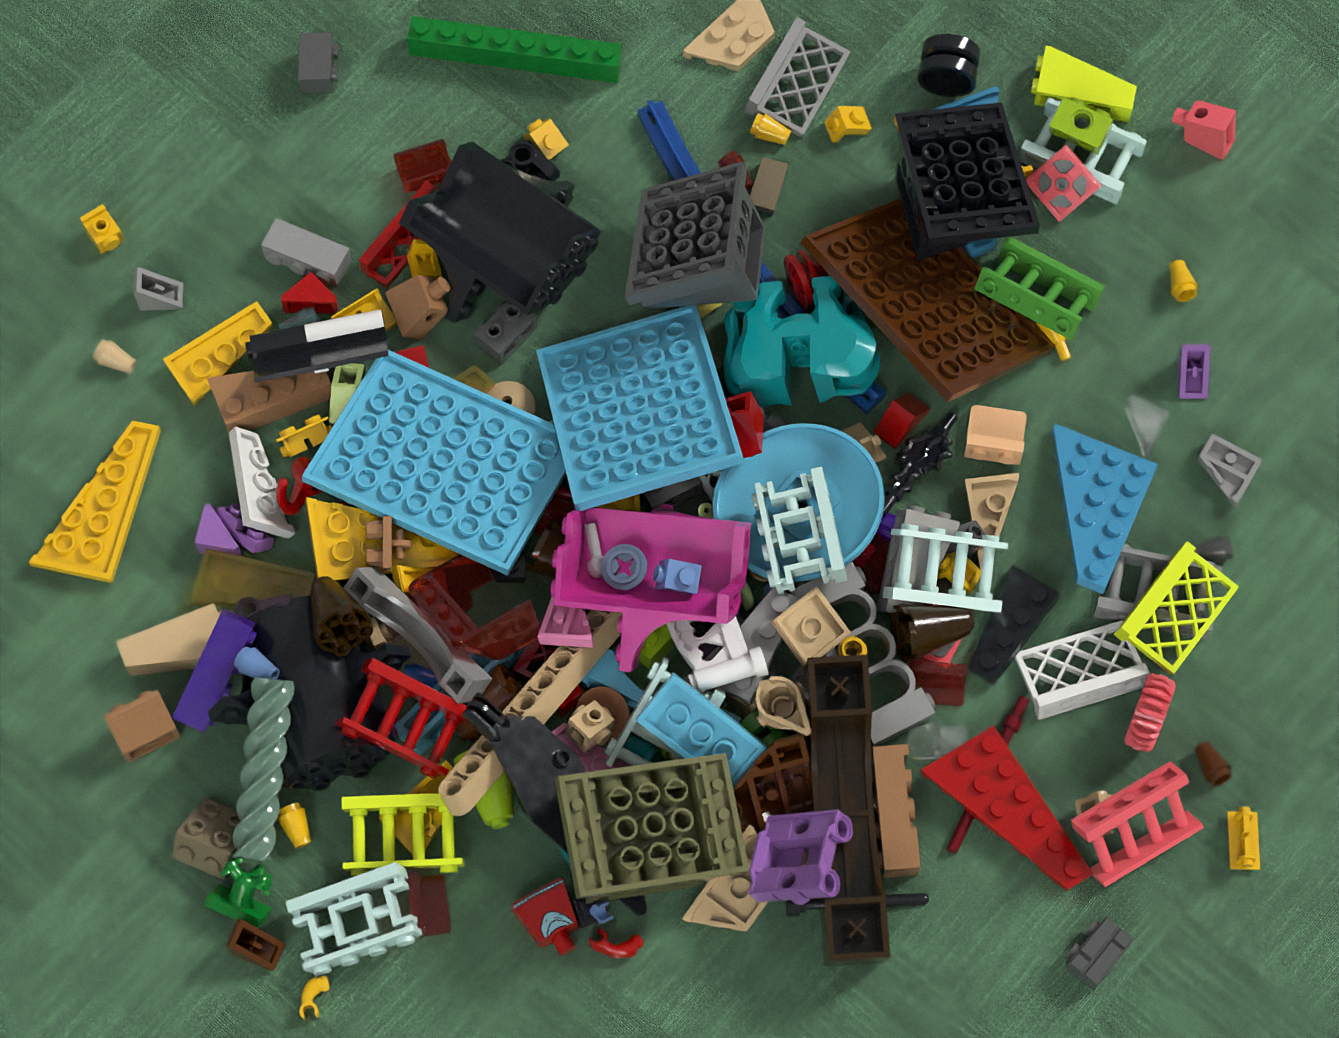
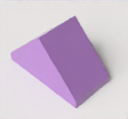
M1181 344L1176 359L1179 399L1208 398L1210 344Z
M210 503L206 504L203 508L195 539L198 552L236 560L242 558L239 546Z

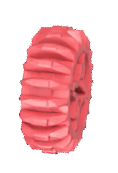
M1151 673L1147 676L1124 739L1126 745L1131 746L1132 749L1141 752L1142 750L1147 753L1154 748L1175 691V681L1161 674Z

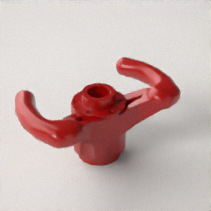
M300 457L293 462L291 476L295 484L289 501L287 500L286 493L288 487L287 479L280 478L278 480L276 501L285 515L297 514L303 506L306 497L309 498L322 492V490L302 482V475L312 461L311 458Z

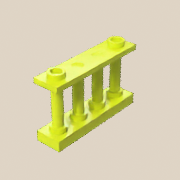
M440 793L342 797V810L350 812V817H353V862L343 863V869L346 872L351 871V876H358L394 862L404 866L406 869L440 868L441 873L458 872V867H465V860L463 858H455L454 815L447 809ZM439 808V813H442L443 859H425L424 814H427V809ZM397 810H409V814H412L413 860L395 861L394 815H397ZM367 811H379V815L382 816L383 861L365 862V816H368Z

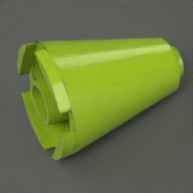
M468 751L455 757L453 760L455 766ZM505 772L499 776L475 804L485 825H492V829L506 827L510 824L509 820L514 818L513 785Z

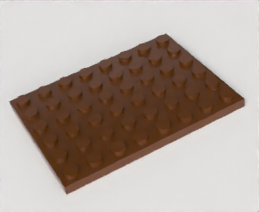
M900 198L805 235L800 243L947 402L1050 354L1056 347L1030 318L974 289L982 267L963 247L917 261Z

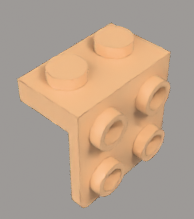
M972 406L964 457L1020 465L1025 443L1023 440L1026 414L1021 411L988 406Z

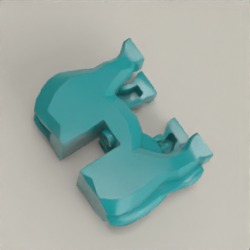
M831 276L811 279L815 310L812 314H795L781 319L778 318L777 310L786 301L783 283L781 281L759 283L758 299L734 302V307L728 310L723 320L728 337L723 365L724 384L727 391L733 396L751 391L757 404L762 408L775 404L792 405V367L810 366V374L819 402H825L835 396H852L865 393L871 387L881 369V358L876 350L877 343L873 332L864 319L865 313L845 291H843L844 302L841 304L838 298L842 294V288Z

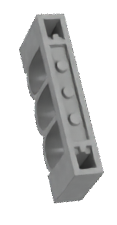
M850 562L845 566L848 581L836 583L835 579H830L829 583L824 584L821 577L795 588V591H790L789 594L801 598L817 586L832 607L847 601L860 604L866 612L867 622L851 631L848 637H875L884 644L886 649V658L869 668V679L883 672H894L904 680L906 686L905 695L872 712V749L930 720L935 714L934 709L936 706L929 693L925 694L922 687L915 690L916 680L913 671L908 665L899 660H892L896 650L894 637L888 629L881 625L873 624L876 618V606L869 594L863 591L865 588L864 583L866 582L865 575L859 566L855 567L853 562ZM839 644L822 657L839 656L836 651Z

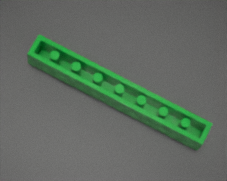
M416 16L411 17L407 35L410 56L612 83L619 82L623 61L622 44Z

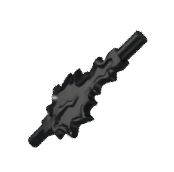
M949 412L941 424L935 426L931 432L922 431L921 437L906 439L905 444L907 446L897 453L899 458L895 461V464L902 466L899 468L900 472L889 479V482L893 485L889 486L886 491L882 517L888 514L896 502L899 503L903 499L904 493H911L912 482L919 480L920 474L928 476L931 470L940 472L942 461L953 457V453L948 448L953 442L947 437L949 430L958 419L956 414Z

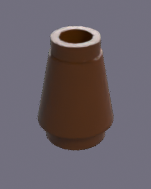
M1209 741L1195 747L1194 752L1196 753L1205 782L1210 783L1212 787H1217L1226 783L1232 777L1231 766L1211 746Z

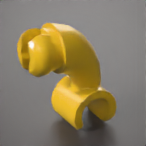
M326 975L311 978L303 989L300 1015L305 1021V1011L308 1008H314L316 1018L319 1017V1009L313 1003V998L320 994V992L329 990V980Z

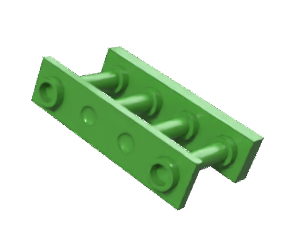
M1007 237L997 258V262L1000 265L995 271L984 266L974 289L1072 341L1082 321V317L1078 314L1083 307L1093 312L1098 306L1106 286L1012 237ZM1010 269L1025 276L1019 284L1004 277ZM1034 282L1049 289L1044 297L1029 290ZM1059 294L1073 301L1068 310L1054 303Z

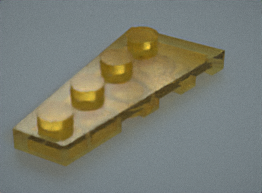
M205 549L190 603L191 605H210L212 603L215 605L292 603L291 598L311 595V586L317 576L315 573Z

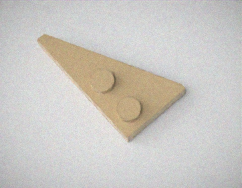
M1019 473L965 479L964 487L970 522L976 520L986 535L1000 537L1019 480ZM984 547L976 550L978 568L980 570Z

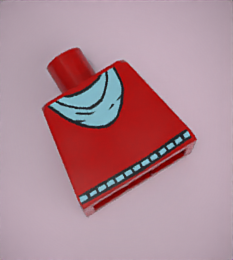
M562 878L511 904L514 916L540 948L553 943L560 956L575 949L576 946L569 934L578 929V924Z

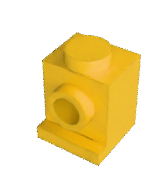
M103 204L80 217L85 232L101 254L117 248L121 242L125 241L121 230Z

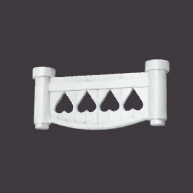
M736 616L728 624L715 623L702 637H695L693 635L695 628L690 626L693 620H678L666 624L677 649L693 670V674L688 675L690 685L699 693L754 675L757 678L769 675L760 646L750 650L747 649ZM702 643L723 646L711 661L702 660L703 652L698 649Z

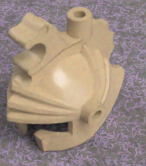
M772 676L769 680H760L759 686L756 689V703L759 711V716L756 717V720L762 727L768 725L776 729L797 731L807 737L811 734V728L803 695L806 689L800 682L794 684L791 680L784 677Z

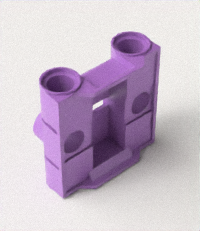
M838 809L768 816L765 829L758 833L749 868L752 881L748 894L757 902L791 900L796 905H803L812 898L836 896L839 892L840 881L838 874L831 867L837 843L848 842L852 837L853 827L849 817ZM810 850L806 865H802L805 852Z

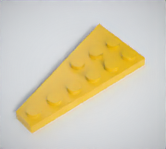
M131 421L113 446L114 450L104 463L101 462L96 469L97 473L89 484H85L62 515V520L53 533H49L44 540L45 544L40 551L29 560L30 566L113 583L160 436L161 429L159 426Z
M306 497L317 578L328 576L335 581L349 580L356 568L369 567L366 566V549H381L382 539H366V523L382 521V518L360 508L344 506L343 504L317 501V499ZM392 523V540H395V530H404V540L412 541V548L404 549V559H395V549H392V568L396 565L438 568L476 562ZM390 569V572H382V573H383L384 575H387V574H392V571H391V569Z

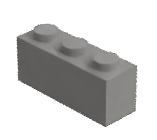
M278 218L275 219L261 244L264 256L270 263L290 267L293 272L299 275H308L312 272L324 285L331 284L338 287L352 262L348 247Z

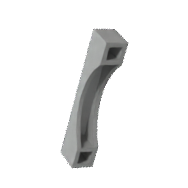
M377 567L356 568L343 589L367 613L390 626L415 647L430 665L440 687L458 704L470 702L477 692L481 694L484 692L492 678Z

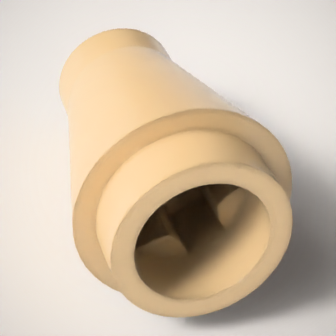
M103 339L93 354V359L98 361V365L127 374L133 371L137 363L136 359L128 355L112 340L108 342Z

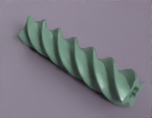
M254 677L251 684V694L255 702L250 707L247 716L251 732L244 742V754L247 763L243 766L240 774V783L244 792L240 795L236 806L240 822L233 832V843L237 851L232 857L264 861L265 859H271L270 853L276 843V832L273 824L278 818L280 809L277 797L283 784V771L280 765L287 753L284 735L289 728L291 720L288 704L294 695V683L287 680Z

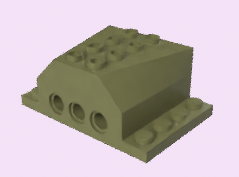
M726 753L562 775L554 778L576 898H586V904L602 900L608 901L697 887L717 877L749 871Z

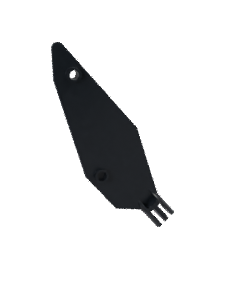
M477 692L472 701L467 705L466 710L461 714V717L489 740L531 822L568 854L554 778L586 772L578 755L536 717L526 716L523 719L524 716H506L481 693ZM644 895L619 899L637 916H642L647 911Z

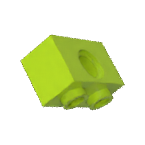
M1063 97L1049 124V133L1099 155L1113 127V119L1109 118L1110 114L1098 108L1093 111L1085 107L1086 104L1077 98L1071 97L1069 100ZM1083 118L1088 120L1090 124L1084 129H1079L1075 126V122Z

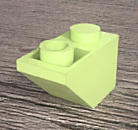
M351 363L336 366L331 385L329 425L335 424L367 372L364 364Z

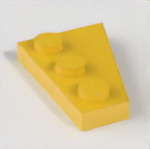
M447 760L441 764V766L449 769L448 774L453 769ZM427 776L407 794L439 793V785L446 776H437L436 779ZM439 808L427 809V814H424L425 851L442 825V813H439ZM397 810V815H394L395 838L413 856L412 814H409V810Z

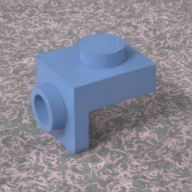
M673 559L659 561V565H656L653 573V581L656 582L655 590H671L696 595L698 593L702 565Z

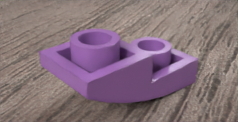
M233 503L230 506L217 508L216 513L229 533L252 553L272 549L273 538L266 535L264 531L243 525L240 504Z

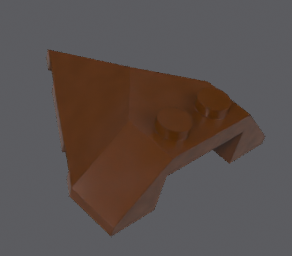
M802 733L773 741L733 784L742 832L751 825L758 835L759 832L765 829L768 816L813 812L810 759Z

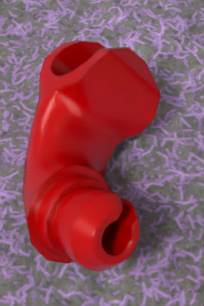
M602 928L596 929L598 936L602 938L600 942H595L592 938L588 937L589 946L593 950L610 956V958L635 957L638 949L644 944V940L638 934L632 935L629 940L618 945L608 941L607 933Z

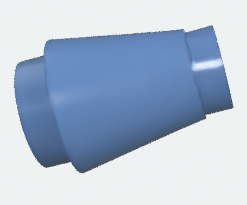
M244 647L235 658L234 665L241 674L252 678L277 679L280 670L254 647Z

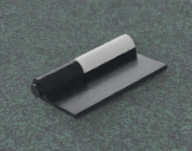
M381 309L250 335V341L245 342L248 358H254L255 383L312 371L315 373L329 371L328 368L389 356L387 334Z

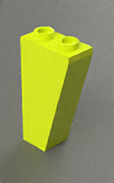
M1051 46L1045 47L1044 56L1038 55L1035 71H1039L1040 76L1033 79L1031 94H1036L1034 105L1045 107L1048 98L1062 101L1063 97L1069 100L1071 97L1083 101L1086 104L1085 107L1093 111L1098 108L1110 114L1109 118L1129 123L1137 86Z

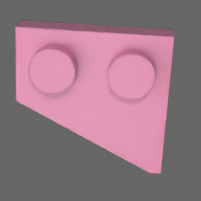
M551 597L537 636L539 643L542 645L593 648L594 641L585 609L555 606L554 597Z

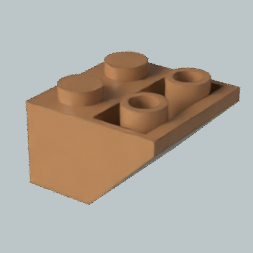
M158 690L143 692L136 697V700L126 705H116L109 710L108 714L103 715L128 763L181 738Z

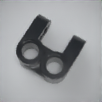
M528 142L515 143L510 148L509 155L505 159H499L518 171L530 176L535 175L540 179L556 181L560 177L558 168ZM521 158H527V159H528L527 161H524V162L518 161V160L521 159Z

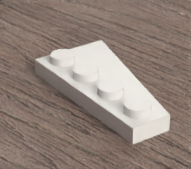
M235 426L229 432L243 525L289 539L295 534L293 525L287 524L285 514L279 508L276 501L275 490L277 483L275 478H272L266 467L270 464L259 435Z

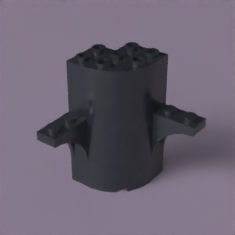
M474 142L459 145L438 191L409 200L399 221L401 226L423 240L436 252L446 269L450 284V302L445 318L452 323L468 319L475 311L474 303L477 297L483 293L486 286L527 315L538 310L541 311L550 304L556 305L559 302L563 292L575 277H580L587 268V263L585 262L589 255L598 247L599 241L597 239L601 233L599 228L568 208L573 199L571 194L575 185L568 180L549 181L525 174L505 164Z
M311 595L291 598L292 604L280 608L277 603L255 614L249 620L255 622L252 631L257 633L251 648H256L280 670L278 680L293 681L294 695L288 704L291 720L289 728L284 735L287 753L280 765L283 771L282 787L290 788L291 790L313 789L318 792L329 788L330 784L341 775L353 776L354 778L365 777L378 763L387 759L391 752L359 736L357 739H353L344 735L341 732L342 728L335 725L337 719L342 717L350 719L368 682V675L360 671L365 660L374 658L399 670L402 664L411 657L408 646L384 644L374 651L365 641L351 649L345 656H336L334 652L321 649L314 639ZM242 674L240 694L222 697L207 711L210 722H220L226 725H248V712L255 702L251 694V684L254 678ZM378 689L361 723L362 726L375 733L386 713ZM390 730L387 739L395 742L392 730Z

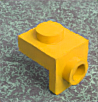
M837 106L824 121L833 143H838L844 135H867L872 130L864 108L858 106Z
M540 118L527 126L529 131L523 135L525 140L530 139L536 149L549 160L569 145L551 118L541 121Z
M413 240L407 255L412 277L422 275L434 278L435 280L442 277L436 252L423 240Z

